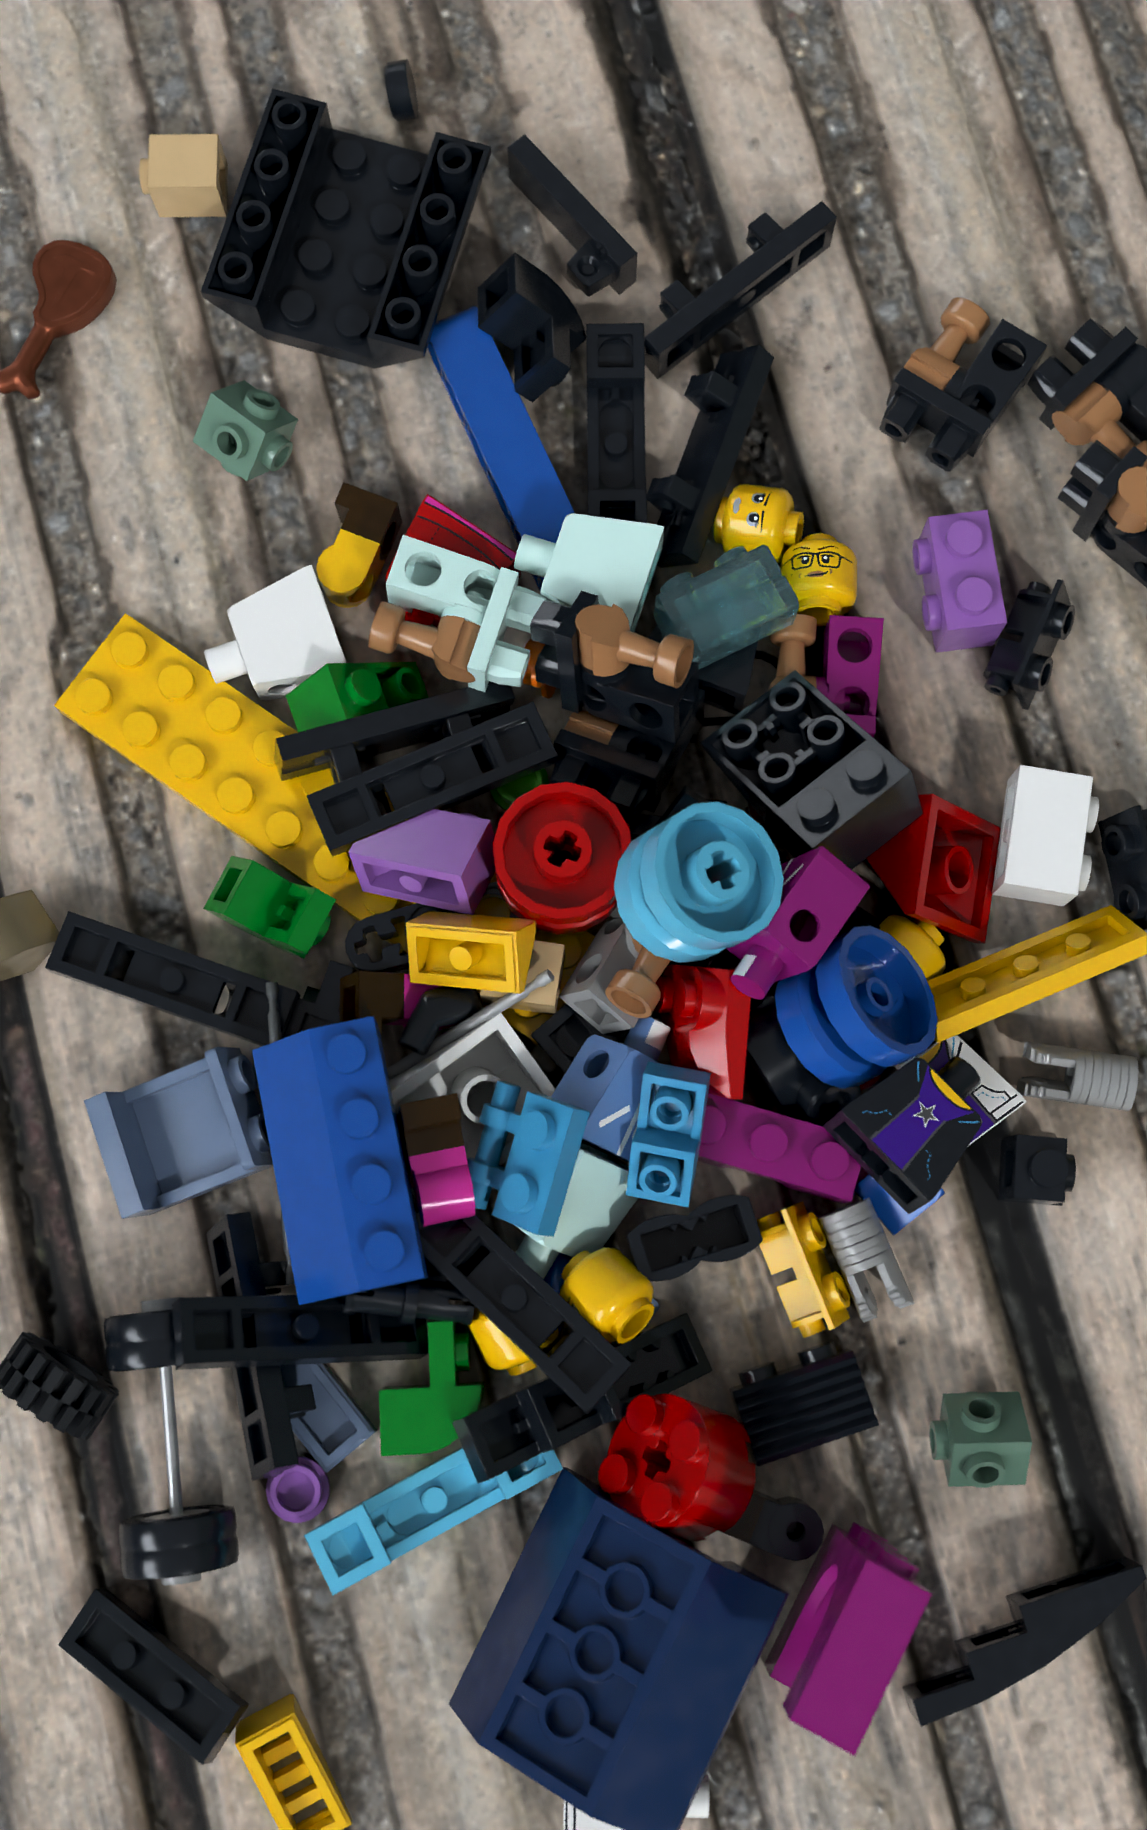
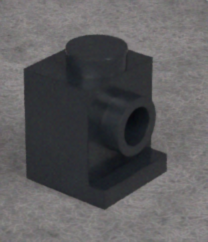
M1020 1134L1001 1139L998 1201L1063 1206L1065 1192L1073 1190L1076 1176L1075 1157L1073 1154H1067V1139Z

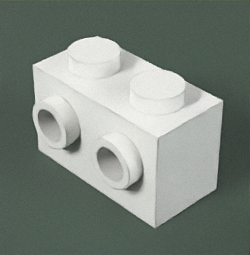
M1020 765L1007 780L992 895L1065 906L1078 896V891L1086 890L1090 878L1092 860L1090 855L1083 854L1086 832H1093L1099 812V798L1091 796L1092 776Z

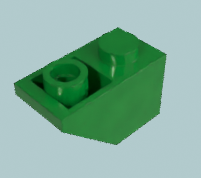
M416 662L327 663L286 695L298 732L428 698Z

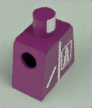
M823 846L781 864L784 878L781 902L766 928L748 940L727 948V950L741 960L731 976V982L743 994L754 999H763L774 982L812 969L868 891L870 885Z

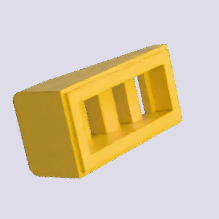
M289 1694L237 1723L235 1746L279 1830H343L352 1825V1817L294 1694ZM286 1732H289V1733L286 1734L285 1736H283V1737H281V1738H279V1739H277V1740H275V1741H273V1742L267 1744L266 1746L262 1747V1745H264V1744L270 1742L271 1740H273V1739H275V1738H277V1737L283 1735V1734L286 1733ZM299 1751L302 1758L273 1773L272 1764ZM312 1776L314 1783L286 1798L284 1797L283 1790ZM324 1799L327 1805L326 1808L296 1824L293 1814Z

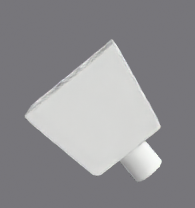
M312 565L303 567L232 605L227 610V614L236 640L204 650L208 667L216 684L248 674L260 700L265 701L286 698L288 693L327 663H347Z

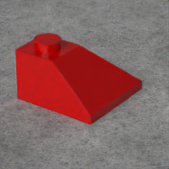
M920 794L918 797L923 814L866 859L904 914L975 944H985L1001 827L934 794Z

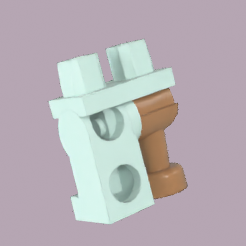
M403 535L386 581L388 602L382 601L376 611L370 630L368 647L390 654L396 649L397 645H401L433 658L435 666L441 675L447 679L466 682L468 687L482 692H486L489 681L502 685L521 687L530 659V650L502 641L507 627L531 633V620L547 598L530 589L518 586L519 572L503 567L499 570L485 562ZM413 608L441 616L438 626L434 627L405 621V611L412 613Z

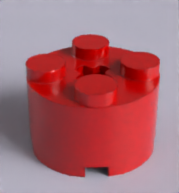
M642 1394L631 1400L626 1410V1416L623 1417L617 1426L609 1445L607 1457L600 1465L598 1480L604 1492L610 1494L612 1501L621 1505L652 1527L666 1531L675 1537L696 1542L707 1540L704 1537L716 1531L725 1532L737 1523L752 1497L756 1480L755 1463L749 1462L745 1443V1441L751 1443L744 1427L732 1416L672 1394L653 1396Z

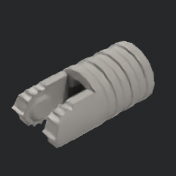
M1025 1041L1024 1057L1038 1064L1066 1067L1064 1081L1034 1076L1018 1079L1017 1091L1022 1096L1129 1111L1132 1108L1138 1085L1139 1068L1137 1057Z
M870 1197L848 1204L818 1218L863 1323L877 1318V1302L864 1274L865 1270L874 1266L877 1267L887 1294L895 1307L897 1306L902 1309L914 1304L910 1290Z

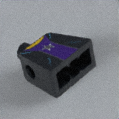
M917 1057L847 1104L823 1127L910 1214L930 1202L937 1195L981 1127L982 1119L980 1115L965 1101L981 1083L980 1076L973 1066L959 1057H952L938 1072L924 1059Z

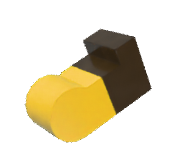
M343 482L334 502L340 522L343 524L335 543L326 548L319 556L316 570L323 592L328 600L338 607L351 608L366 601L371 594L402 525V518L398 502Z

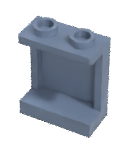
M215 1047L205 1051V1058L126 1091L103 1092L84 1100L122 1219L155 1214L273 1167L265 1118L254 1091L258 1084L256 1072L250 1060L245 1055H242L240 1048Z

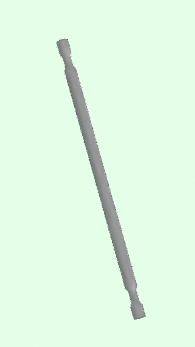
M548 969L537 975L532 982L525 985V990L522 993L506 994L433 1040L426 1056L412 1052L387 1068L389 1080L523 1000L536 988L544 987L554 981L552 972Z

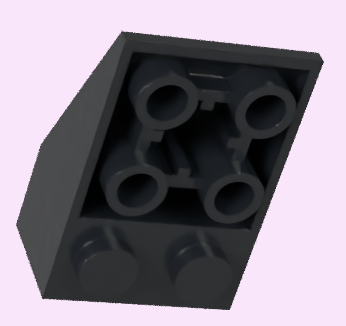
M796 670L701 742L704 750L794 857L823 846L852 870L923 814L912 771Z

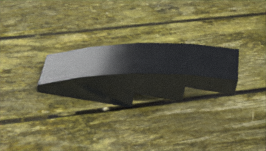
M688 1313L679 1315L642 1332L624 1344L618 1343L614 1345L632 1366L588 1415L554 1382L546 1377L453 1421V1426L477 1483L488 1481L541 1453L554 1450L603 1424L626 1416L629 1403L638 1395L669 1394L713 1371Z
M1124 1556L1006 1595L1013 1622L954 1641L962 1667L902 1687L911 1714L922 1727L981 1703L1042 1669L1098 1627L1147 1579L1143 1566Z

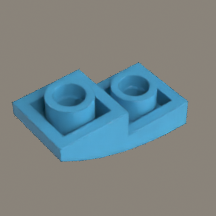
M648 1061L642 1079L637 1129L631 1145L626 1195L689 1207L703 1131L711 1073Z

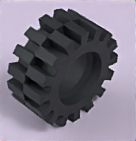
M22 1332L0 1364V1389L3 1390L2 1393L7 1398L16 1400L17 1406L24 1411H31L36 1415L35 1418L43 1423L47 1421L53 1425L54 1429L63 1433L66 1430L72 1437L78 1439L82 1437L86 1440L92 1436L119 1395V1390L113 1386V1383L108 1378L101 1376V1372L96 1368L86 1365L83 1359L77 1355L74 1357L64 1347L58 1344L55 1346L48 1339L42 1336L39 1338L34 1333Z

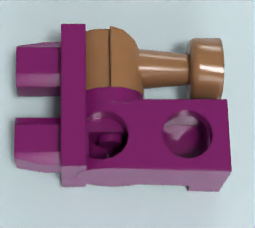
M796 613L779 614L771 617L769 638L771 643L780 647L776 678L770 683L769 689L796 670L869 735L874 737L876 732L875 715L884 618L830 615L823 631V677L806 676L805 648L812 646L816 642L817 619L809 615Z

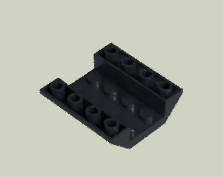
M272 88L202 286V297L267 340L374 369L424 358L491 156V146L436 132L429 154L332 129L326 102Z

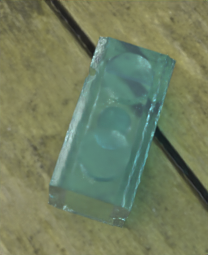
M763 544L747 552L744 546L735 547L717 558L713 564V569L696 577L691 572L680 573L665 582L660 588L661 593L656 595L653 615L664 637L669 634H675L692 639L694 642L692 662L698 663L699 669L794 623L799 608L798 598L786 577L782 576L781 569L767 545Z

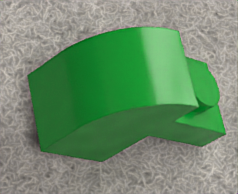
M231 856L203 909L254 937L304 959L310 948L318 944L327 933L331 923L329 912L336 899L317 888L292 883L254 860Z
M440 1320L427 1322L430 1384L387 1386L379 1390L381 1456L425 1454L445 1448L458 1439L452 1422L480 1409L484 1395V1381L460 1383L459 1371H470V1342L468 1332L458 1333L457 1322Z

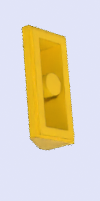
M434 911L426 912L406 922L410 983L518 994L525 990L536 935L535 920Z

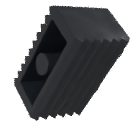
M831 1341L799 1352L798 1356L801 1364L777 1372L773 1361L738 1373L741 1385L729 1388V1392L740 1424L744 1427L751 1443L747 1442L753 1463L757 1467L879 1425L853 1350L843 1349L837 1351L834 1342Z

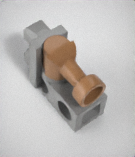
M618 907L610 914L614 919L607 921L600 928L559 995V998L602 1034L632 1029L639 1018L651 1016L661 995L656 981L671 961L655 956L632 937L619 915Z

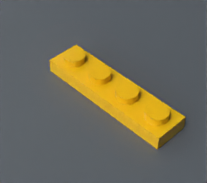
M1109 905L928 980L927 982L934 996L938 1018L934 1040L939 1043L1146 955L1147 932L1115 907Z

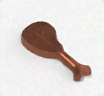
M54 240L44 245L36 254L33 261V276L39 292V298L33 311L34 326L15 361L10 366L0 370V393L8 394L19 391L29 400L38 398L41 393L36 384V371L52 341L85 328L103 312L113 297L117 279L110 262L98 251L78 242Z

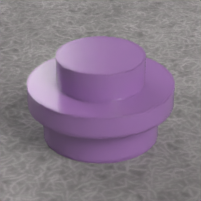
M298 1456L299 1464L285 1470L276 1477L268 1478L266 1485L268 1504L272 1511L285 1521L301 1523L311 1520L324 1509L330 1496L329 1477L318 1462L311 1458Z

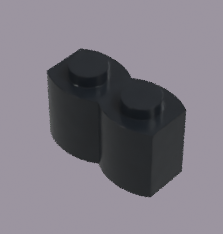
M726 1195L711 1199L696 1207L687 1216L668 1214L648 1219L636 1226L626 1236L631 1257L637 1270L647 1277L649 1281L654 1282L680 1277L695 1268L700 1261L715 1263L740 1258L754 1250L763 1241L750 1199L741 1195Z

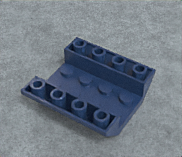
M563 1467L455 1689L449 1705L480 1746L589 1817L623 1830H680L789 1593L733 1561H717L674 1535L652 1527L621 1505L612 1501L610 1494L604 1492L601 1486L573 1470Z

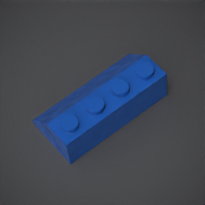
M374 1016L307 1029L252 1050L299 1305L428 1278L380 1029Z

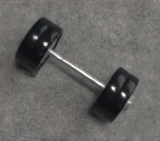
M180 1297L141 1301L142 1313L110 1316V1318L104 1320V1338L107 1344L105 1354L108 1371L120 1372L159 1368L170 1509L135 1515L120 1521L118 1539L121 1548L120 1568L122 1576L133 1580L162 1579V1585H179L201 1580V1573L227 1567L236 1563L239 1557L238 1538L236 1536V1512L233 1506L214 1504L183 1507L172 1371V1366H176L172 1304Z

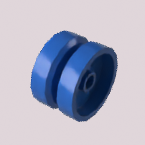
M861 926L850 929L831 942L812 969L779 980L775 991L777 1018L789 1047L807 1070L823 1083L834 1087L846 1089L859 1086L881 1075L887 1067L902 1064L925 1052L935 1039L938 1021L935 1001L922 969L902 944L889 933L875 927Z

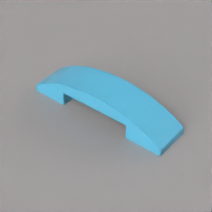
M462 1447L306 1533L304 1537L332 1595H335L388 1566L394 1559L504 1499H510L561 1471L563 1467L555 1451L551 1450L541 1453L488 1481L477 1483Z

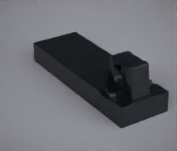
M525 134L507 147L509 179L577 250V253L567 262V275L579 289L590 297L610 285L620 295L634 284L637 273V252Z
M106 1588L93 1591L58 1644V1646L201 1765L213 1762L249 1706L245 1700L223 1685L208 1670Z

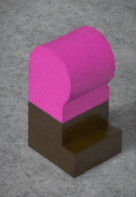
M372 971L354 972L340 978V1023L374 1016L379 1025L381 1035L382 1024L403 1025L405 1027L420 996L429 989L442 986L410 983V974ZM454 1024L442 1026L438 1031L450 1028Z
M454 1093L400 1104L396 1116L411 1188H414L422 1225L429 1226L475 1216L474 1192L460 1122L462 1117L458 1094Z

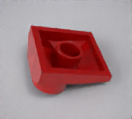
M670 964L665 969L663 976H660L656 981L661 995L654 1012L660 1013L662 1022L671 1028L667 1037V1047L672 1066L709 1072L711 1076L708 1093L728 1099L743 1100L751 997L740 992L732 984L731 976L735 971L733 969Z

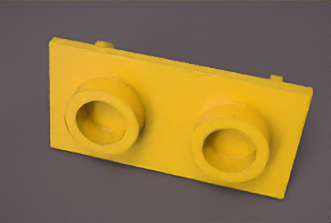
M800 1202L781 1210L784 1223L779 1211L757 1219L756 1221L763 1239L759 1246L771 1275L792 1267L797 1278L776 1287L792 1329L799 1327L802 1337L806 1338L826 1330L822 1318H824L829 1330L835 1329L850 1318L847 1308L850 1307L849 1292L841 1275L837 1271L831 1272L822 1248L826 1247L825 1233L816 1215L812 1212L807 1213L804 1203Z

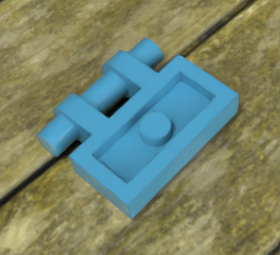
M497 1080L491 1103L483 1104L479 1122L484 1124L475 1158L469 1157L467 1159L473 1185L475 1208L486 1210L492 1188H495L499 1191L492 1212L493 1216L533 1234L554 1237L590 1111L544 1094L527 1091L522 1112L520 1113L515 1111L521 1087ZM508 1132L515 1134L506 1167H503L499 1163Z

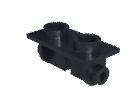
M1057 580L1052 593L1048 586L1040 582H1030L1027 589L1019 591L1004 628L1007 633L1022 636L1021 642L999 638L983 673L987 679L984 686L986 690L999 696H1006L1009 689L1015 690L1022 708L1026 710L1029 709L1036 691L1042 692L1046 688L1052 673L1053 660L1051 656L1059 639L1065 640L1068 637L1073 626L1075 607L1071 605L1063 580Z
M1137 805L1099 821L1098 825L1102 839V850L1106 857L1114 894V906L1141 929L1146 931L1147 809L1141 810V805Z

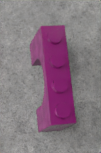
M856 1522L852 1523L849 1532L832 1524L764 1662L769 1676L790 1688L782 1703L788 1719L855 1756L932 1595L915 1579L919 1572L917 1566L908 1562L907 1557L897 1552V1548L887 1543L888 1540Z

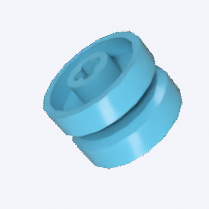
M720 802L692 804L632 840L618 861L614 892L619 915L632 937L655 956L682 963L704 960L725 948L733 947L748 940L766 928L780 906L784 878L778 851L765 829L741 809Z

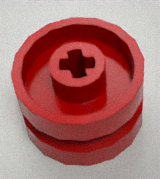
M561 782L540 785L516 798L500 818L492 844L498 890L510 911L521 919L535 920L536 929L556 935L584 932L606 920L617 907L614 882L618 861L631 843L630 828L614 803L597 790L575 783ZM559 854L569 855L573 859H566L561 867L552 864V859Z

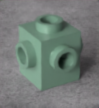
M243 380L211 392L193 442L219 460L226 471L249 481L268 471L275 472L286 463L293 449V443L290 439L298 419L282 408L278 399L273 395L256 389Z
M1020 1392L943 1394L940 1420L930 1422L929 1437L933 1460H943L948 1487L975 1486L988 1488L995 1485H1026L1032 1438Z

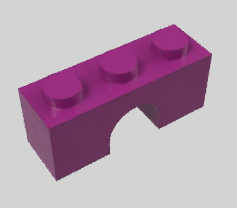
M708 1093L698 1161L723 1169L732 1168L782 1183L783 1187L840 1204L852 1201L861 1165L824 1127Z

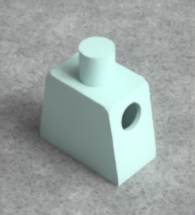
M575 513L567 514L556 543L527 534L522 536L515 557L514 569L543 577L540 595L555 603L571 607L581 591L598 595L599 605L612 607L615 604L622 608L628 618L630 631L635 632L662 551L664 527L643 522Z
M582 1141L554 1237L536 1235L516 1226L526 1234L516 1254L544 1280L559 1253L574 1257L585 1250L592 1253L601 1249L638 1199V1197L626 1195L629 1167L611 1154Z

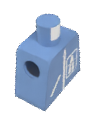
M650 1017L639 1018L635 1027L629 1030L624 1044L596 1034L586 1039L551 1096L552 1098L590 1111L582 1141L630 1163L631 1145L638 1123L643 1073L648 1061L659 1063L657 1062L658 1057L671 1031L669 1026Z

